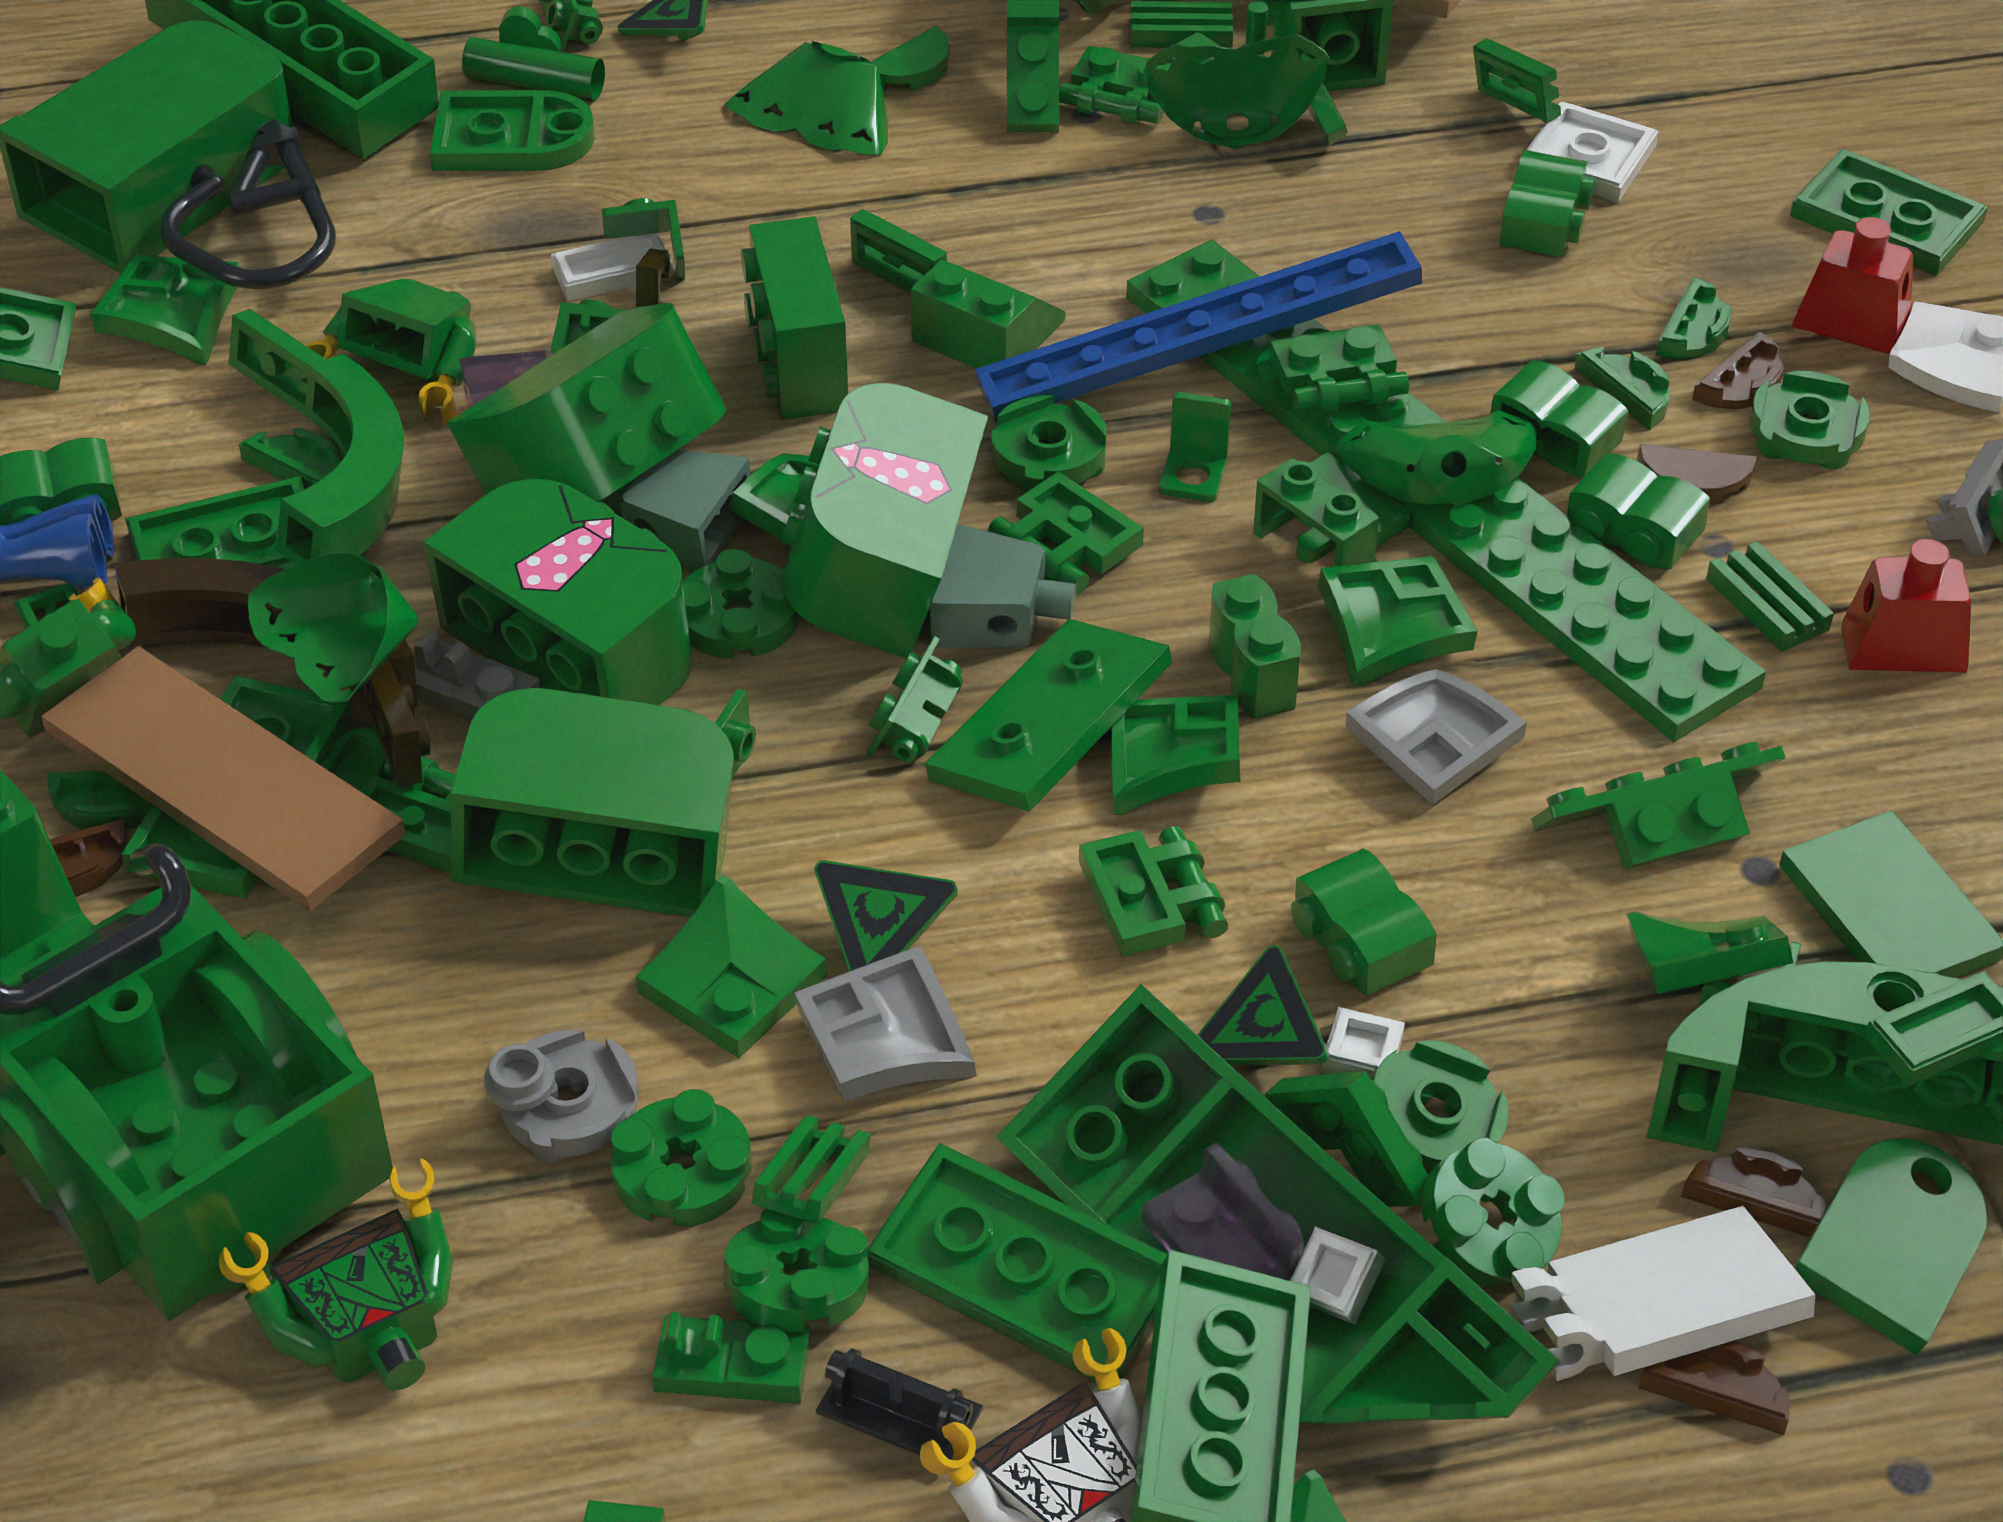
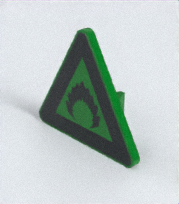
M652 0L619 23L617 29L621 35L678 36L681 41H685L700 35L705 30L708 0Z
M826 860L819 861L814 867V872L849 972L909 950L958 894L955 882L947 879Z
M1271 945L1266 948L1197 1034L1229 1065L1323 1064L1329 1057V1052L1287 958L1278 945Z

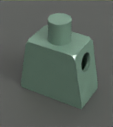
M676 450L614 493L605 497L603 501L609 507L621 509L623 519L640 529L644 528L651 531L676 554L681 566L695 571L708 563L715 562L716 557L722 552L744 520L743 517L728 508L733 492L751 475L749 459L742 456Z
M957 524L943 575L930 606L931 641L934 636L939 638L940 640L936 647L1025 648L1031 644L1038 616L1066 620L1073 618L1077 586L1074 583L1045 580V550L1040 545Z

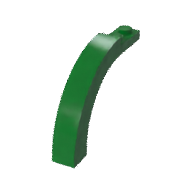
M1007 0V132H1059V0Z
M251 309L233 314L228 364L318 425L334 442L343 457L340 464L325 478L302 491L281 499L276 550L295 564L331 553L348 552L360 556L385 531L396 508L404 450V432L394 403L379 382L344 353L325 359Z

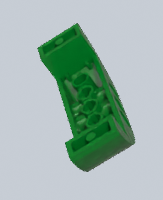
M1823 961L1781 967L1746 978L1713 995L1688 1015L1672 1033L1666 1047L1647 1138L1716 1152L1732 1090L2003 1146V1045L1907 1087L1865 1038L1864 1035L1869 1020L1963 979L1943 976L1933 972H1923L1868 962Z

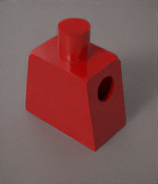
M1867 217L1859 220L1854 233L1844 230L1835 231L1793 319L1792 327L1890 354L1905 327L1912 309L1913 253L1906 247L1888 243L1891 228L1887 222L1879 218Z
M1920 539L1912 544L1909 557H1879L1871 562L1841 625L1849 670L1967 673L1969 664L1971 598L1963 563L1955 558H1948L1949 551L1944 544L1933 539Z

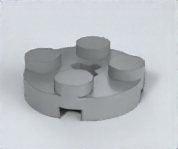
M560 1030L547 1033L526 1043L537 1048L551 1062L555 1075L554 1089L548 1099L532 1109L510 1111L500 1108L508 1132L519 1143L529 1147L535 1159L545 1163H556L566 1157L584 1155L604 1148L611 1144V1135L615 1126L636 1112L639 1101L636 1068L629 1054L618 1043L606 1037V1045L597 1041L585 1040L584 1031ZM570 1085L571 1089L575 1092L586 1089L576 1099L558 1100V1088Z

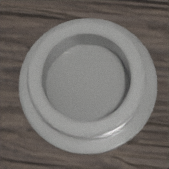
M513 1044L506 1046L494 1054L485 1071L484 1086L486 1094L492 1103L505 1110L524 1111L532 1109L548 1099L554 1089L555 1075L553 1066L537 1048L531 1045Z

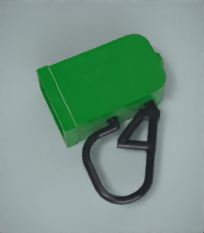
M191 20L167 27L21 116L16 115L0 125V150L17 216L120 274L134 255L157 256L168 249L182 261L225 284L244 289H270L294 283L308 276L322 266L334 250L336 230L321 198L320 190L304 158L301 136L296 126H292L283 69L279 57L272 51L260 46L254 40H248L219 24L209 21ZM286 168L290 180L258 187ZM297 200L304 204L317 234L314 245L302 256L283 266L263 270H250L233 266L183 238L229 206L233 215H238Z

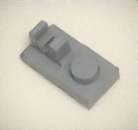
M2003 439L1986 441L1965 474L1966 478L1956 494L1943 495L1938 499L1937 503L1942 514L1928 515L1926 518L1934 540L1962 539L1967 554L1972 553L1973 556H1984L1996 537L1989 518V501L1996 490L2003 489Z
M429 630L414 646L417 667L415 670L417 699L472 721L477 711L485 703L498 695L518 689L540 688L539 678L490 658L484 659L469 652L468 647L462 642L457 641L454 646L442 641L439 643L437 632Z

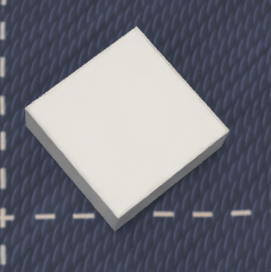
M1338 1007L1326 1046L1329 1057L1322 1064L1321 1073L1336 1074L1367 1071L1372 1080L1384 1058L1397 1050L1396 1054L1399 1053L1405 1023Z
M1315 1227L1290 1281L1311 1286L1309 1307L1355 1325L1386 1259L1375 1249Z

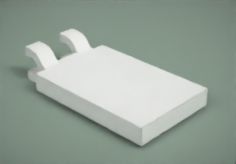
M1744 1206L1548 1262V1273L1544 1269L1537 1267L1524 1268L1512 1272V1285L1524 1301L1511 1305V1316L1529 1333L1544 1328L1557 1347L1548 1350L1560 1360V1363L1551 1371L1556 1381L1570 1378L1581 1373L1588 1366L1602 1362L1616 1376L1814 1317L1815 1293Z

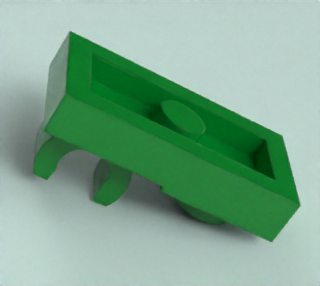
M671 1312L669 1316H664L652 1377L654 1392L801 1404L811 1344L810 1325H805V1332H784L773 1326L761 1327L749 1320L737 1319V1321L722 1320L717 1315H709V1319L681 1317L680 1312Z

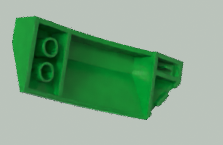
M1142 984L1133 991L996 1136L1004 1146L1066 1205L1168 1254L1169 1250H1174L1290 1281L1315 1227L1379 1251L1386 1260L1355 1325L1309 1307L1299 1424L1509 1418L1560 1363L1557 1357L1449 1258L1441 1254L1334 1160Z

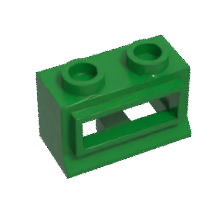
M1291 458L1257 480L1253 533L1259 538H1264L1295 517L1310 528V530L1297 539L1296 557L1301 562L1313 563L1335 548L1334 566L1378 562L1375 558L1379 525L1378 515L1362 505L1361 499L1356 494L1342 491L1319 475L1317 468L1313 464Z

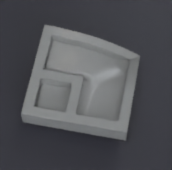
M1437 669L1413 675L1396 682L1359 703L1346 713V728L1432 805L1525 738L1527 722L1482 689L1459 677Z
M920 945L794 992L798 1011L845 1102L869 1093L915 1082L940 1079H969L977 1076L974 1059L957 1019Z

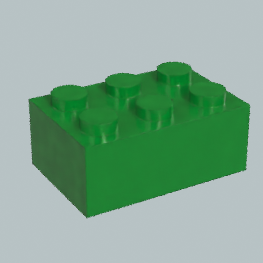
M816 216L750 224V248L741 249V262L745 283L753 282V284H750V293H744V307L748 327L758 326V328H753L752 330L757 362L767 361V364L761 365L766 398L776 397L781 420L837 413L841 402L848 395L846 324Z

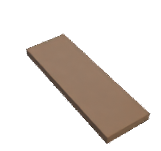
M139 646L41 716L47 733L309 912L406 835L403 819Z

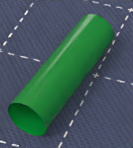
M470 37L467 40L462 54V71L466 78L535 90L559 91L593 100L598 99L604 85L605 65L604 61L600 58L477 37Z

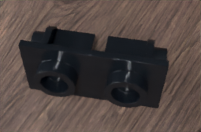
M851 1348L847 1353L835 1350L832 1353L825 1370V1378L832 1380L816 1408V1414L920 1455V1450L924 1443L934 1440L941 1448L943 1455L952 1460L954 1455L953 1447L944 1437L942 1427L952 1422H958L972 1430L983 1410V1405L964 1398L963 1392L953 1388L950 1392L863 1358L861 1351Z

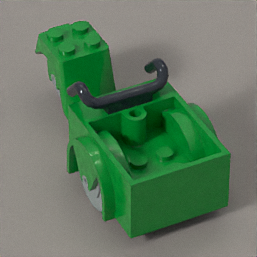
M0 770V1157L7 1154L23 1186L27 1187L32 1197L41 1204L46 1212L50 1211L70 1237L80 1245L89 1274L97 1285L124 1269L169 1322L231 1282L221 1273L219 1267V1257L224 1247L228 1249L233 1262L237 1266L251 1268L255 1266V1256L245 1243L244 1236L247 1233H255L266 1242L269 1257L390 1179L393 1165L374 1076L357 1058L353 1046L332 1007L299 962L280 943L263 932L253 931L242 938L191 885L185 866L169 847L162 844H153L137 849L131 854L129 864L134 873L142 876L154 873L159 879L161 887L94 925L81 911L35 806Z

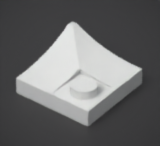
M1915 301L1905 327L1890 352L1888 368L1914 384L1939 396L1958 403L2000 413L2003 406V317Z

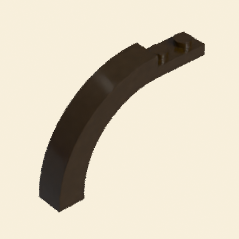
M213 558L148 559L115 563L120 608L132 619L136 630L131 647L179 641H221L265 647L254 636L249 620L248 596L251 591L267 578L286 569L245 561ZM266 603V609L271 612L269 622L271 625H274L282 609H277ZM297 634L279 636L287 637L289 642H294ZM405 640L377 673L355 694L369 717L397 787L422 783L421 757L428 756L431 753L430 738L425 719L423 717L415 718V707H417L415 659L412 650ZM316 664V666L324 669L328 673L332 669H334V667ZM357 684L348 688L353 692Z

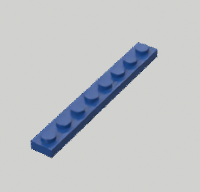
M1400 231L977 368L975 369L977 384L996 423L997 416L1005 407L1026 397L1054 395L1055 404L1422 284V267Z

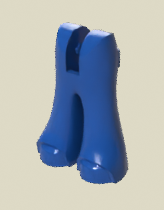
M97 494L90 495L46 510L21 522L0 526V582L17 579H48L64 581L79 589L91 587L93 585L92 581L100 578L106 584V558L114 556L115 546L113 526L101 497Z

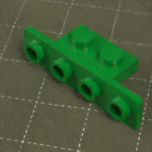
M1758 742L1742 744L1720 753L1723 761L1703 766L1700 757H1692L1664 767L1665 776L1645 781L1642 772H1634L1606 782L1607 791L1586 796L1584 787L1572 788L1556 793L1546 798L1549 807L1531 818L1534 830L1540 831L1606 813L1624 870L1735 841L1749 835L1750 830L1733 780L1764 772L1786 759L1782 746L1760 751Z

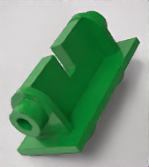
M538 0L541 2L546 15V26L556 31L561 39L562 46L560 52L564 51L568 39L592 44L602 34L603 25L596 9L592 8V0Z
M934 636L921 657L913 652L909 653L892 684L902 689L897 698L887 693L869 722L868 726L878 731L866 752L869 756L873 755L880 742L892 748L895 757L904 762H912L915 758L925 755L929 743L942 720L922 709V707L943 718L955 695L963 685L962 671L958 664L951 660L941 661L931 655L940 640L936 636Z

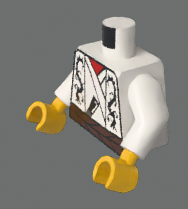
M1112 1328L1102 1330V1340L1108 1350V1359L1104 1365L1094 1361L1085 1338L1075 1344L1072 1353L1074 1364L1085 1375L1095 1377L1098 1386L1093 1391L1083 1381L977 1450L975 1437L969 1428L958 1422L949 1423L942 1427V1432L953 1447L954 1455L952 1460L943 1455L941 1448L934 1440H930L922 1445L920 1460L923 1467L936 1475H949L952 1480L949 1485V1491L969 1522H1130L1142 1418L1129 1381L1124 1378L1119 1379L1116 1371L1126 1356L1125 1341L1120 1333Z

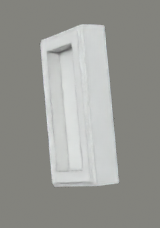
M658 233L628 236L551 254L552 267L565 298L569 302L635 287L636 265L650 248L665 250ZM670 260L669 278H673V270H672V262H671V260Z

